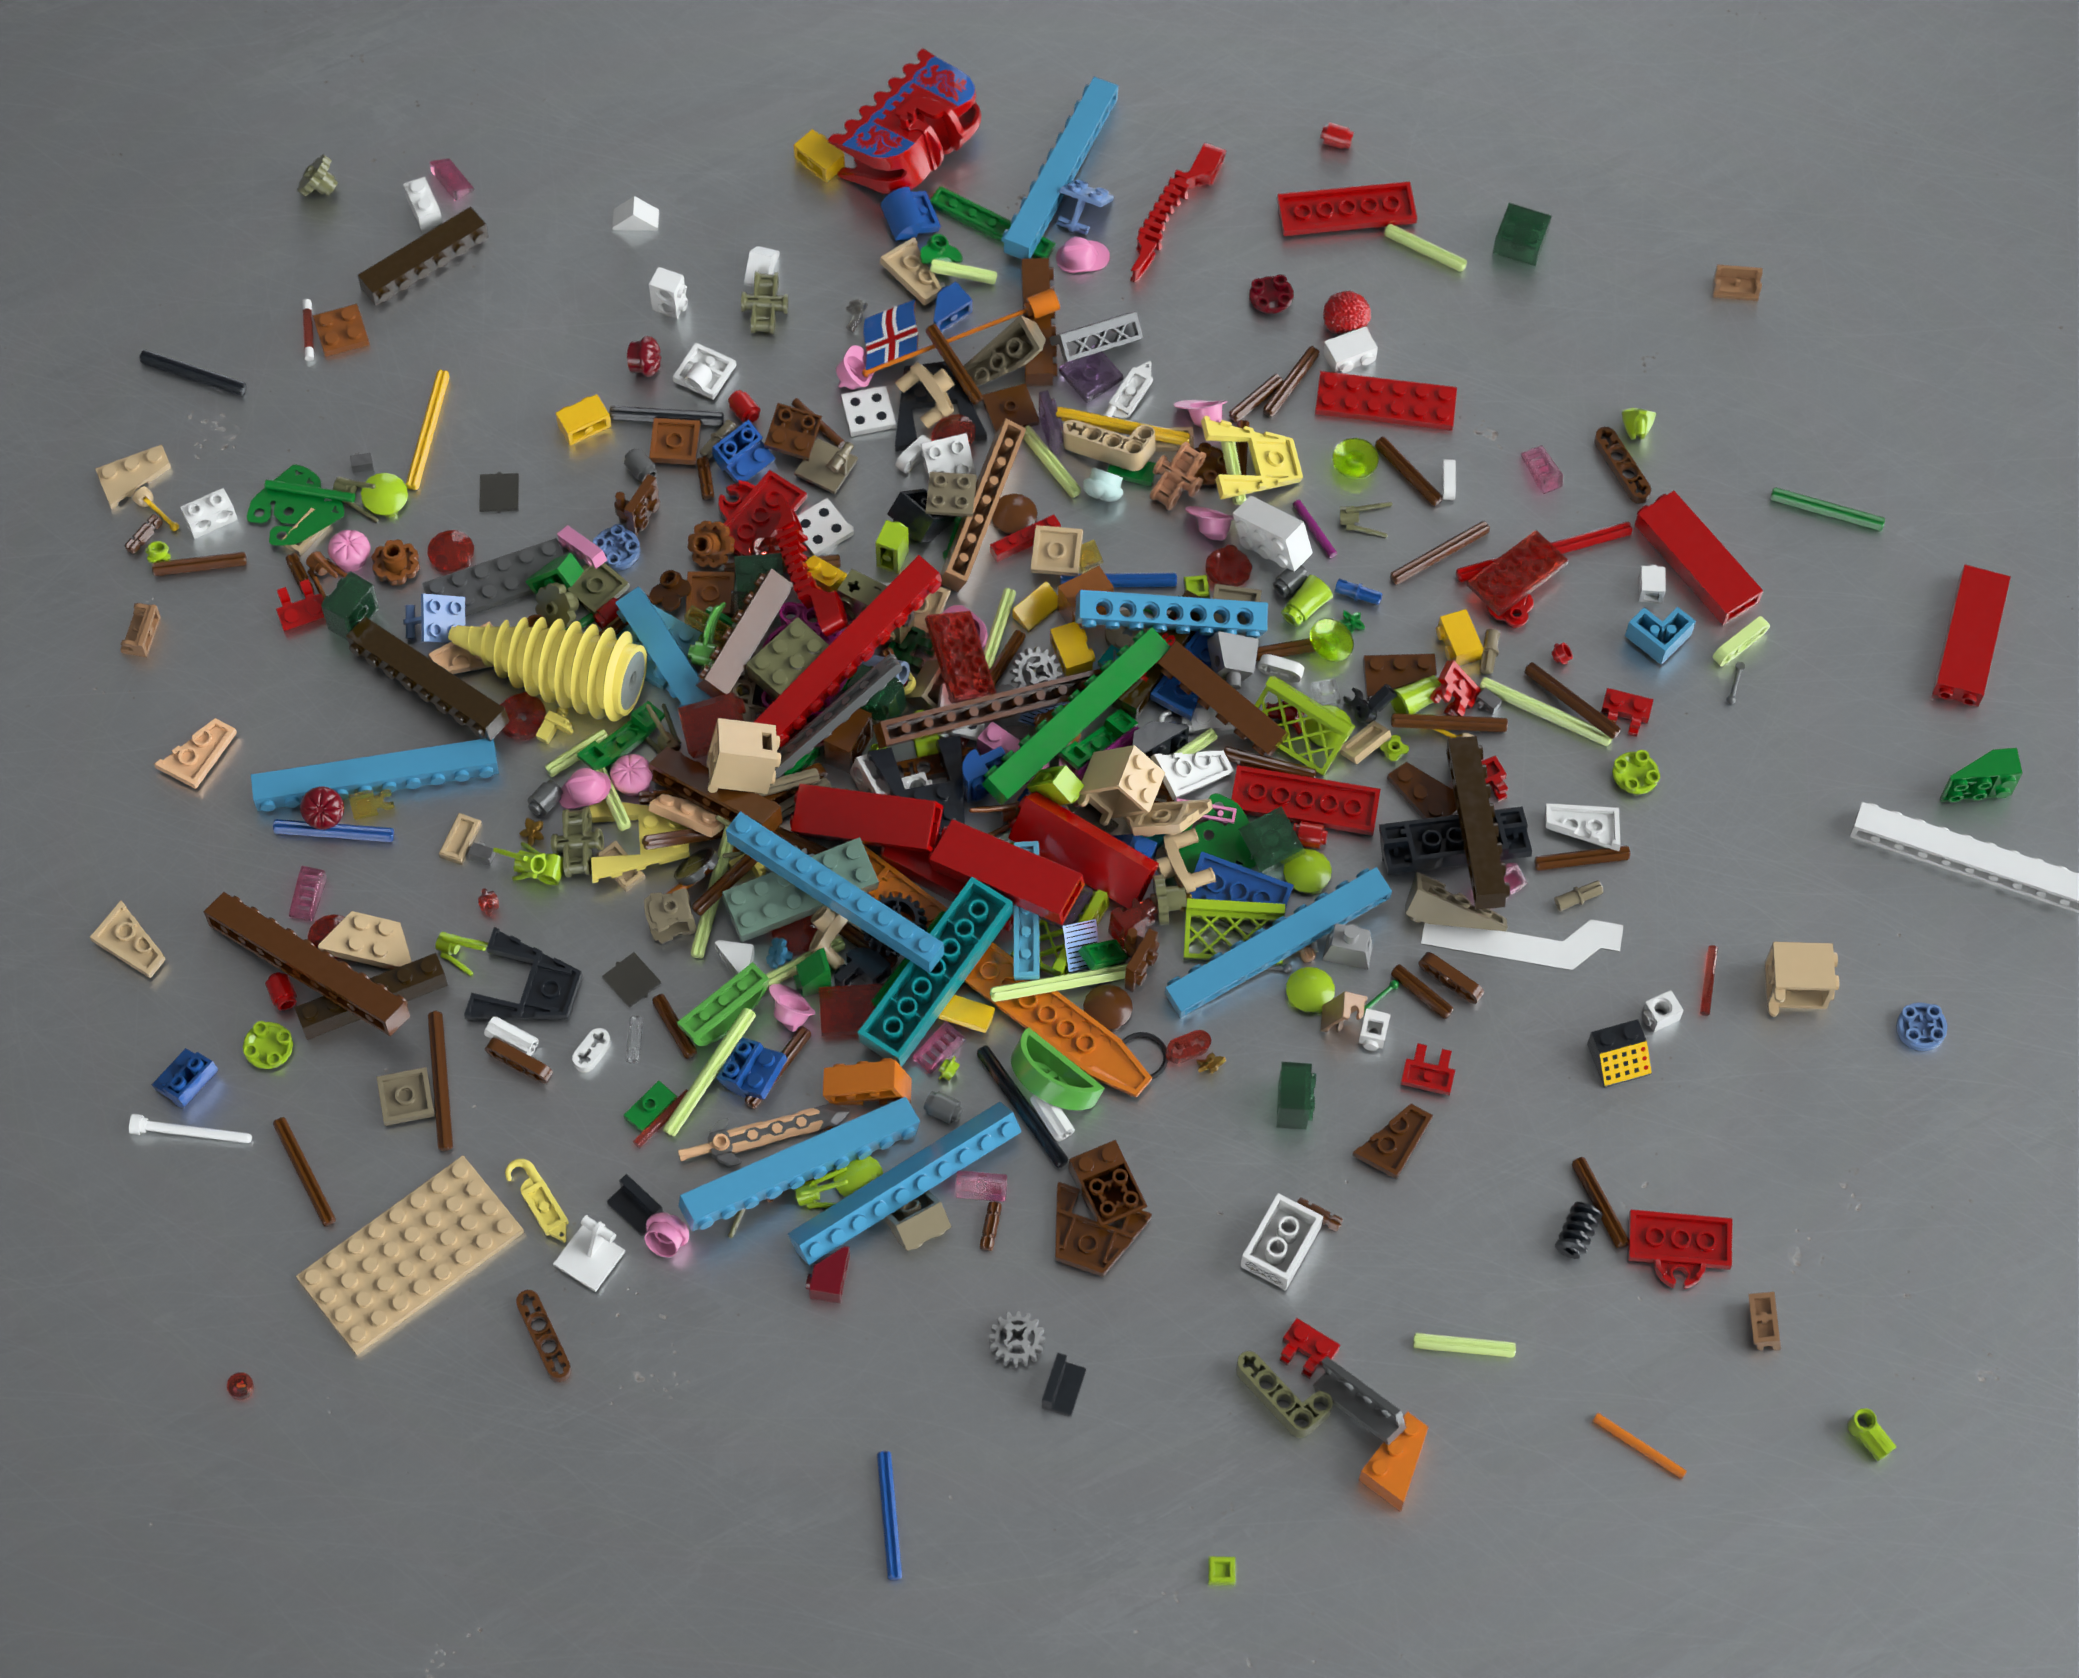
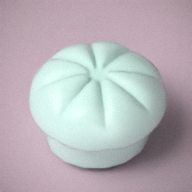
M1092 467L1090 477L1083 481V488L1088 495L1096 499L1100 498L1103 501L1113 502L1120 499L1123 495V490L1120 488L1123 478Z

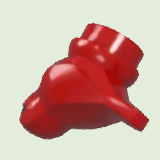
M1282 701L1283 705L1289 704L1285 701ZM1267 702L1266 708L1270 709L1278 707L1279 703L1277 702L1276 704H1271ZM1293 706L1284 708L1287 722L1299 719L1297 708ZM1280 709L1268 712L1269 718L1278 719L1283 722ZM1299 722L1288 724L1295 729L1298 735L1302 734Z

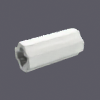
M494 1016L489 1021L484 1032L485 1036L497 1038L529 1056H532L539 1042L538 1038Z
M1035 1095L1030 1098V1102L1057 1142L1063 1141L1073 1134L1075 1129L1060 1107L1051 1105Z

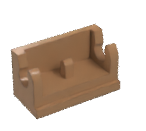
M1717 265L1713 277V298L1758 301L1762 287L1760 281L1763 268Z
M135 603L133 607L134 615L126 638L120 644L122 645L120 650L121 653L147 657L161 616L157 605Z
M1345 991L1322 1006L1321 1031L1328 1032L1332 1026L1337 1024L1336 1032H1340L1343 1029L1344 1020H1348L1350 1015L1356 1010V1019H1361L1364 1015V1005L1367 1002V997Z
M1775 1292L1749 1294L1754 1345L1757 1344V1349L1761 1351L1764 1349V1346H1772L1773 1350H1781Z

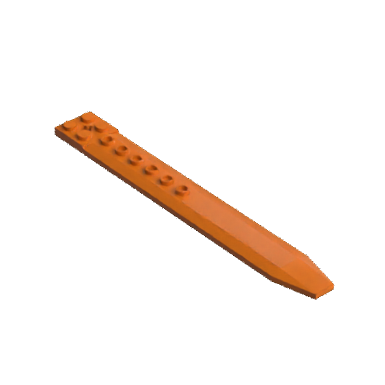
M864 845L879 880L878 889L867 894L878 901L880 894L888 898L890 892L893 894V897H897L901 892L903 899L910 895L912 902L918 900L920 903L919 908H924V916L928 919L927 928L941 911L946 912L948 910L947 907ZM901 912V915L903 917L909 918V921H913L909 915H907L904 912ZM992 942L964 982L1025 1029L1028 1027L1093 1079L1137 1098L1152 1081L1151 1075L1119 1037L1061 993L1053 991L997 1002L992 1001L990 997V989L992 987L1031 981H1015L1014 958Z

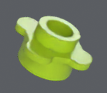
M161 541L150 543L145 549V552L148 554L147 561L154 563L170 560L169 547Z
M1393 735L1389 741L1380 746L1381 751H1384L1385 756L1390 761H1397L1403 754L1409 752V747L1401 742V738L1398 735Z
M955 1056L950 1060L946 1058L938 1069L941 1073L938 1078L939 1080L943 1077L950 1081L960 1066V1064L954 1061L956 1059Z

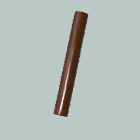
M795 398L791 403L794 408L814 413L798 398ZM821 420L819 430L838 448H841L845 441Z

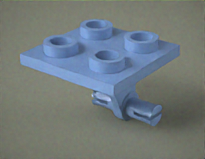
M1082 180L1070 182L1061 187L1060 192L1079 200L1073 219L1070 220L1059 216L1057 225L1069 228L1070 232L1077 231L1087 235L1090 226L1078 223L1085 203L1088 202L1098 207H1103L1113 201L1114 196L1108 194L1109 191L1099 187H1096V189L1091 188L1087 182Z
M421 594V616L416 618L415 605H405L406 619H403V625H406L405 639H416L415 625L421 624L422 642L447 644L451 642L448 639L450 628L457 625L465 626V597Z

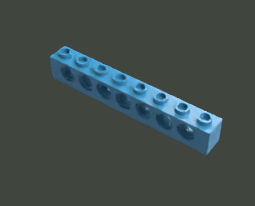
M1080 590L1076 594L1075 623H1080L1083 627L1087 628L1105 625L1107 629H1119L1120 626L1129 627V630L1141 631L1143 628L1153 627L1156 632H1166L1169 629L1176 630V633L1179 634L1199 631L1200 635H1213L1220 631L1260 638L1267 631L1268 603ZM1096 606H1103L1106 609V615H1100L1096 611ZM1120 607L1127 608L1130 616H1123L1120 613ZM1143 609L1151 610L1153 618H1147L1143 613ZM1168 610H1171L1176 614V620H1171L1168 618ZM1190 612L1197 613L1200 621H1193L1190 617ZM1213 615H1221L1223 623L1216 622ZM1237 615L1245 617L1246 625H1242L1237 621Z

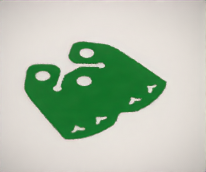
M300 465L290 466L274 479V481L321 488L320 478L310 469ZM295 470H297L298 472H302L303 474L296 475ZM308 478H310V481L314 484L307 483ZM264 488L251 500L247 520L253 523H265L270 519V503L272 501L276 502L274 505V516L284 524L298 523L313 508L314 510L298 524V527L275 526L270 531L269 543L271 545H295L344 517L345 511L340 500L331 499V501H324L325 498ZM335 506L338 513L332 512ZM287 507L294 509L291 515L284 514V510ZM257 509L264 510V514L261 517L254 515ZM279 532L288 533L285 539H277Z
M1211 794L1208 799H1211L1212 804L1221 802L1225 807L1237 809L1234 824L1228 823L1225 826L1213 820L1196 825L1195 830L1199 842L1179 849L1187 871L1191 874L1194 873L1201 852L1232 863H1236L1238 860L1243 863L1240 866L1249 869L1255 867L1262 861L1267 852L1244 811L1235 801L1221 794ZM1213 808L1207 813V815L1219 817ZM1222 810L1223 816L1221 818L1232 819L1233 812ZM1192 825L1189 826V827H1188L1187 829H1185L1184 831L1190 830L1191 827H1192ZM1206 830L1213 831L1214 838L1206 840L1203 836ZM1251 852L1259 853L1258 855H1255L1254 858L1251 860Z

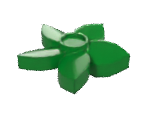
M1343 610L1344 619L1340 620L1337 626L1347 627L1346 632L1349 636L1353 634L1354 630H1365L1363 622L1360 621L1361 612H1355L1351 615Z

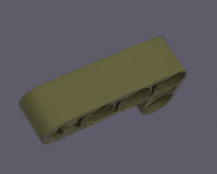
M1245 1351L1238 1357L1236 1366L1238 1377L1294 1437L1304 1438L1330 1416L1333 1401L1326 1392H1316L1302 1403L1255 1352ZM1262 1381H1268L1269 1383H1271L1272 1387L1270 1389H1264L1259 1385V1383ZM1286 1400L1290 1406L1281 1408L1278 1406L1277 1401ZM1320 1402L1327 1409L1319 1411L1313 1405ZM1303 1419L1308 1425L1299 1427L1294 1421Z

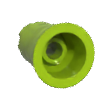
M1308 575L1300 589L1286 603V607L1282 609L1281 614L1290 625L1298 627L1322 605L1333 598L1332 591L1320 578Z
M1432 675L1405 687L1394 689L1397 694L1391 701L1394 711L1396 713L1415 714L1434 703L1430 696L1436 688L1441 686V683L1437 680L1438 678Z

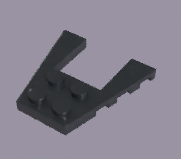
M945 361L921 364L932 375L943 369L955 385L946 393L951 403L957 404L962 434L967 433L968 441L987 440V433L970 399ZM904 366L903 376L911 370V366ZM920 381L905 393L901 391L895 452L906 450L917 439L912 410L936 406V401Z
M960 735L937 739L936 747L948 782L910 789L904 788L892 747L868 751V760L872 761L875 765L877 774L881 780L885 781L891 795L931 800L943 805L939 832H942L943 828L948 826L952 819L965 824Z
M494 927L487 946L488 953L533 964L519 1004L471 993L464 1013L465 1019H492L493 1016L500 1019H568L582 978V971L555 957L553 959L535 947L532 948L522 943L520 939L512 935L508 936L501 932L500 929Z

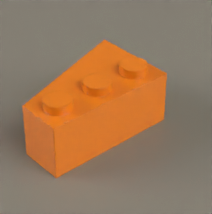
M884 1058L879 1062L871 1063L859 1061L853 1065L835 1064L833 1067L824 1068L823 1097L829 1103L863 1106V1101H879V1106H885L887 1101H897L907 1097L911 1104L912 1078L894 1059Z
M1408 1411L1403 1416L1407 1428L1389 1445L1385 1442L1382 1443L1361 1470L1359 1477L1360 1482L1399 1511L1402 1510L1429 1428Z

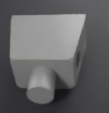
M1218 631L1207 640L1212 670L1220 677L1227 678V683L1234 689L1239 690L1241 689V681L1247 679L1255 671L1258 639Z
M1335 924L1327 936L1322 961L1368 970L1373 948L1370 931L1358 928L1355 925Z

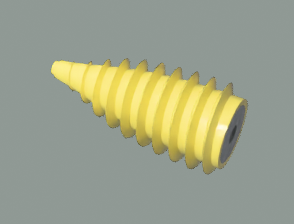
M523 617L517 626L510 627L508 620H505L501 626L491 627L490 623L486 627L457 625L456 627L452 626L448 634V639L453 644L469 651L471 655L481 657L485 666L491 667L494 665L495 672L499 678L509 677L510 683L514 688L519 689L524 686L530 696L540 694L547 703H553L557 700L562 709L573 706L579 714H585L590 711L592 717L597 720L607 715L609 720L616 722L623 716L628 715L635 707L644 685L647 653L642 645L633 644L632 635L629 631L624 632L616 640L615 631L612 627L607 628L599 636L596 624L590 625L582 633L579 621H574L565 630L564 622L561 618L557 619L550 628H547V622L544 617L539 618L533 627H529L528 619Z

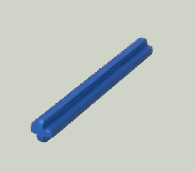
M1105 573L1113 587H1175L1177 585L1176 573ZM1061 575L1060 585L1077 576Z
M276 819L273 823V831L276 834L392 842L394 839V829L388 827L337 824L330 829L320 830L311 827L305 821Z
M881 1451L877 1453L887 1575L889 1580L901 1579L902 1570L892 1458L890 1451Z

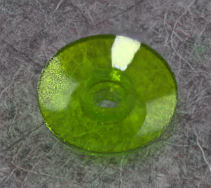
M1349 438L1341 441L1335 447L1332 461L1336 470L1343 476L1351 479H1361L1371 475L1376 470L1379 455L1376 448L1370 442L1361 438Z
M1324 618L1317 621L1311 628V644L1314 650L1324 659L1332 662H1341L1347 659L1353 652L1354 640L1352 634L1341 622L1331 618Z

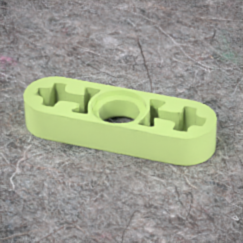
M1762 616L1756 618L1720 646L1712 658L1720 666H1724L1763 636L1769 629L1770 624Z

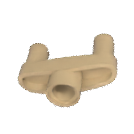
M916 362L910 367L911 370L895 383L903 393L919 381L924 384L936 401V406L921 416L920 419L927 428H931L944 416L947 418L954 412L953 405L946 391L955 384L943 369L932 375L923 365Z
M1195 828L1176 835L1163 836L1166 856L1155 861L1159 863L1157 868L1158 874H1163L1164 880L1173 877L1180 888H1185L1186 894L1196 891L1198 887L1216 882L1215 874L1211 867L1191 874L1187 871L1180 855V848L1199 842Z
M823 906L811 918V922L818 930L811 941L809 950L814 953L818 949L824 948L829 966L832 970H837L844 964L845 960L830 946L848 920L835 911H831L827 906ZM850 922L856 929L861 931V928Z

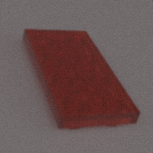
M1535 530L1467 581V586L1498 616H1501L1567 566L1569 560Z
M971 611L927 615L925 622L951 704L996 694L997 692Z
M885 983L819 987L822 1036L858 1034V1031L875 1009L872 1005V999Z

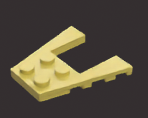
M1204 416L1201 420L1206 441L1248 442L1256 476L1219 474L1215 480L1220 499L1295 484L1302 480L1303 475L1293 438L1266 431L1264 434L1254 432V429L1251 427L1232 426L1231 422L1224 420L1220 422L1212 421L1208 416Z
M605 799L597 804L589 805L592 823L615 821ZM622 802L629 819L638 820L640 854L591 857L592 882L597 883L599 882L598 879L611 876V878L622 876L623 872L637 869V871L644 870L646 866L655 863L662 865L690 857L689 843L649 850L644 849L642 839L645 835L688 829V827L648 811L649 806Z

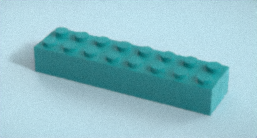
M971 877L930 933L944 943V955L930 973L912 961L907 964L858 1031L859 1042L883 1058L896 1060L902 1067L1014 913L1013 902L974 877Z

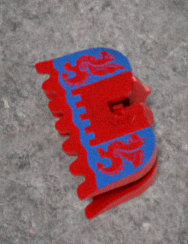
M926 49L919 50L917 58L920 63L905 64L902 68L903 73L906 75L905 77L889 79L888 86L891 90L889 92H876L873 96L874 101L877 103L876 105L860 107L859 114L862 118L860 120L850 119L844 123L847 133H836L828 138L829 144L854 157V163L857 165L855 168H842L838 172V177L884 194H890L903 187H909L910 190L917 187L931 171H935L941 165L944 155L952 151H958L973 136L981 123L980 107L975 102L976 90L970 77Z

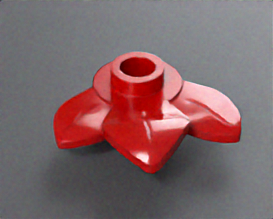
M1503 586L1499 591V601L1486 604L1488 612L1494 619L1506 621L1512 628H1520L1527 623L1528 612L1533 608L1534 601L1529 593L1519 596L1514 588Z

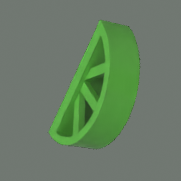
M752 962L677 1022L679 1028L698 1046H706L720 1040L727 1034L744 1008L754 1010L768 987L769 978Z
M1029 1027L1023 1032L1012 1052L1011 1066L1018 1080L1032 1094L1051 1105L1068 1110H1087L1096 1105L1105 1089Z

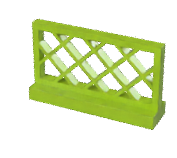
M1270 676L1255 706L1259 709L1262 705V712L1267 716L1269 711L1280 709L1283 723L1278 725L1284 726L1285 731L1289 734L1282 743L1288 742L1289 748L1284 744H1281L1278 748L1308 767L1316 769V772L1324 776L1347 737L1354 730L1355 725L1276 676ZM1269 692L1277 696L1278 707L1266 708L1265 698ZM1282 700L1289 704L1283 705ZM1290 706L1297 708L1300 719L1287 722L1284 708ZM1302 712L1308 715L1309 717L1303 718ZM1313 718L1318 721L1320 731L1307 734L1304 720ZM1300 722L1303 736L1291 738L1288 724ZM1322 725L1326 726V727L1329 728V729H1328V730H1323V726H1322ZM1334 731L1341 736L1336 745L1327 747L1324 733ZM1321 734L1324 748L1311 751L1308 737ZM1304 738L1307 752L1298 754L1293 749L1292 741ZM1333 749L1332 753L1329 755L1328 750ZM1325 751L1327 761L1323 768L1314 764L1313 753ZM1308 755L1309 760L1304 758L1303 756Z
M1083 887L1078 898L1087 896L1091 900L1088 904L1080 907L1077 906L1075 901V908L1070 910L1067 917L1078 914L1079 920L1077 923L1096 919L1098 926L1110 906L1107 892L1099 889L1097 892ZM1039 916V926L1045 925L1047 934L1039 936V942L1050 939L1052 948L1040 951V970L1054 976L1070 974L1065 943L1055 946L1052 939L1063 935V928L1050 932L1047 924L1053 921L1044 917L1040 920L1041 916ZM1013 949L1012 953L1010 954L1013 958H1014V949ZM1055 954L1056 959L1052 966L1042 963L1041 957Z
M1187 898L1184 959L1209 961L1212 956L1217 954L1212 947L1220 940L1229 948L1232 946L1225 936L1233 929L1243 937L1242 940L1244 942L1249 940L1251 935L1261 929L1267 922H1274L1278 918L1285 916V904ZM1191 917H1200L1207 925L1197 933L1190 925ZM1218 919H1226L1232 925L1223 934L1213 925ZM1244 920H1250L1256 926L1248 935L1238 927ZM1209 927L1219 936L1210 945L1200 936ZM1190 931L1194 934V936L1191 939ZM1195 939H1198L1206 947L1200 954L1189 953V945ZM1283 960L1275 965H1282Z

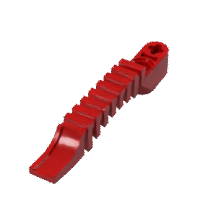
M1204 143L1191 169L1188 172L1176 169L1174 178L1170 177L1168 186L1165 185L1163 194H1160L1158 198V203L1155 202L1153 211L1150 210L1148 219L1145 218L1143 227H1140L1138 230L1136 250L1139 253V257L1131 268L1133 275L1130 281L1136 282L1144 274L1156 255V252H1153L1154 249L1161 251L1162 232L1166 228L1164 222L1168 223V214L1173 215V205L1176 207L1180 206L1179 198L1188 199L1187 190L1206 184L1212 185L1224 162L1226 150Z
M779 494L776 498L781 508V519L775 528L778 546L782 551V557L785 559L784 563L787 566L788 574L791 576L790 580L794 584L793 588L799 600L807 609L814 607L819 626L824 635L829 637L849 626L843 602L836 590L830 592L823 591L816 584V581L813 580L812 574L807 571L809 568L804 563L807 557L802 554L807 551V548L801 543L807 541L808 537L803 534L801 523L793 508L783 495Z

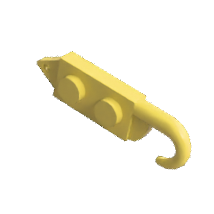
M526 1159L511 1161L505 1169L507 1181L512 1180L511 1171L514 1168H524L529 1178L524 1181L520 1188L523 1199L545 1235H551L565 1243L566 1225L569 1224L568 1219L535 1166Z

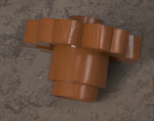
M702 521L700 524L695 525V534L688 536L689 543L687 545L688 550L694 552L692 560L701 567L719 568L721 565L728 562L727 555L734 552L735 543L734 538L729 536V527L720 521L713 523L711 521Z
M400 539L386 541L385 546L377 547L371 556L374 575L377 576L379 581L388 580L390 585L404 584L407 578H414L416 572L420 569L418 551L411 543L403 545Z

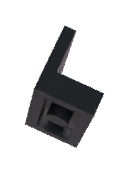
M625 1174L619 1180L621 1188L607 1200V1204L642 1236L647 1232V1220L652 1215L663 1212V1209L630 1176Z
M1057 1352L1042 1398L1041 1408L1069 1417L1072 1416L1086 1368L1068 1363L1067 1355Z

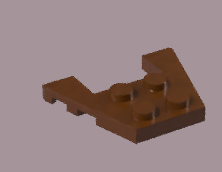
M1058 1182L1055 1261L1104 1277L1151 1221L1152 1213L1140 1210L1128 1215L1122 1229L1109 1225L1101 1227L1097 1221L1072 1213L1080 1189Z

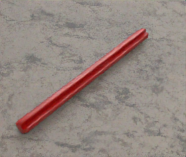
M1623 522L1457 568L1456 577L1459 582L1467 581L1631 535L1633 529L1630 522Z

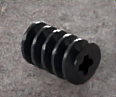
M1575 1202L1571 1206L1570 1214L1567 1215L1566 1222L1562 1226L1563 1231L1559 1234V1240L1556 1241L1555 1248L1561 1254L1572 1259H1579V1253L1586 1254L1588 1249L1584 1245L1591 1244L1592 1241L1588 1236L1595 1235V1231L1592 1228L1598 1227L1599 1223L1596 1219H1601L1602 1213L1589 1204Z

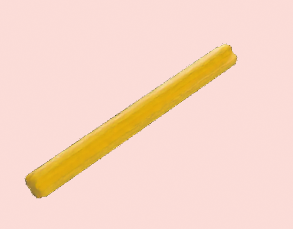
M438 370L436 372L406 480V487L409 490H417L420 485L449 380V372L446 370Z
M1060 406L1055 411L1056 420L1064 422L1077 420L1108 431L1131 435L1141 425H1148ZM1149 425L1153 427L1155 440L1176 445H1182L1184 442L1190 443V433Z

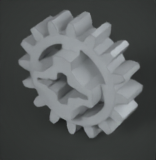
M1035 647L1033 651L1031 648L1025 649V654L1022 652L1018 653L1017 657L1019 660L1012 661L1015 669L1009 671V673L1015 675L1011 683L1017 682V689L1054 680L1056 677L1062 676V673L1057 672L1056 669L1061 664L1054 663L1056 655L1049 657V650L1045 649L1041 652L1040 647ZM1029 658H1036L1033 663L1026 662Z
M1017 1311L1014 1317H1012L1010 1312H1007V1319L1005 1320L998 1317L997 1322L999 1326L992 1325L991 1331L994 1334H989V1341L994 1342L990 1345V1350L997 1351L995 1358L998 1360L1003 1357L1005 1366L1010 1361L1013 1362L1014 1368H1017L1018 1362H1022L1026 1367L1028 1366V1359L1034 1362L1037 1361L1036 1353L1042 1354L1043 1347L1041 1345L1045 1344V1337L1041 1336L1044 1334V1328H1037L1039 1320L1030 1321V1313H1027L1025 1317H1021L1020 1311ZM1003 1332V1333H1004V1337H1005L1006 1339L1003 1341V1344L1001 1345V1343H1000V1336H1001V1333ZM1033 1334L1035 1340L1034 1344L1031 1346L1030 1341L1028 1339H1030L1031 1335Z

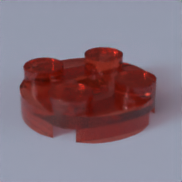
M523 692L510 696L500 704L506 709L510 720L502 729L507 736L520 738V740L536 737L539 728L545 720L544 717L547 715L545 706L539 698ZM520 713H527V719L524 721L521 718L516 719V717Z

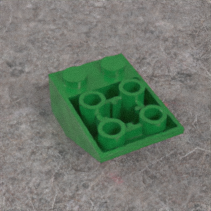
M2017 748L1993 749L1951 775L1942 792L1940 801L1958 802L1962 799L1982 800L1986 797L2006 798L2012 795L2023 774Z

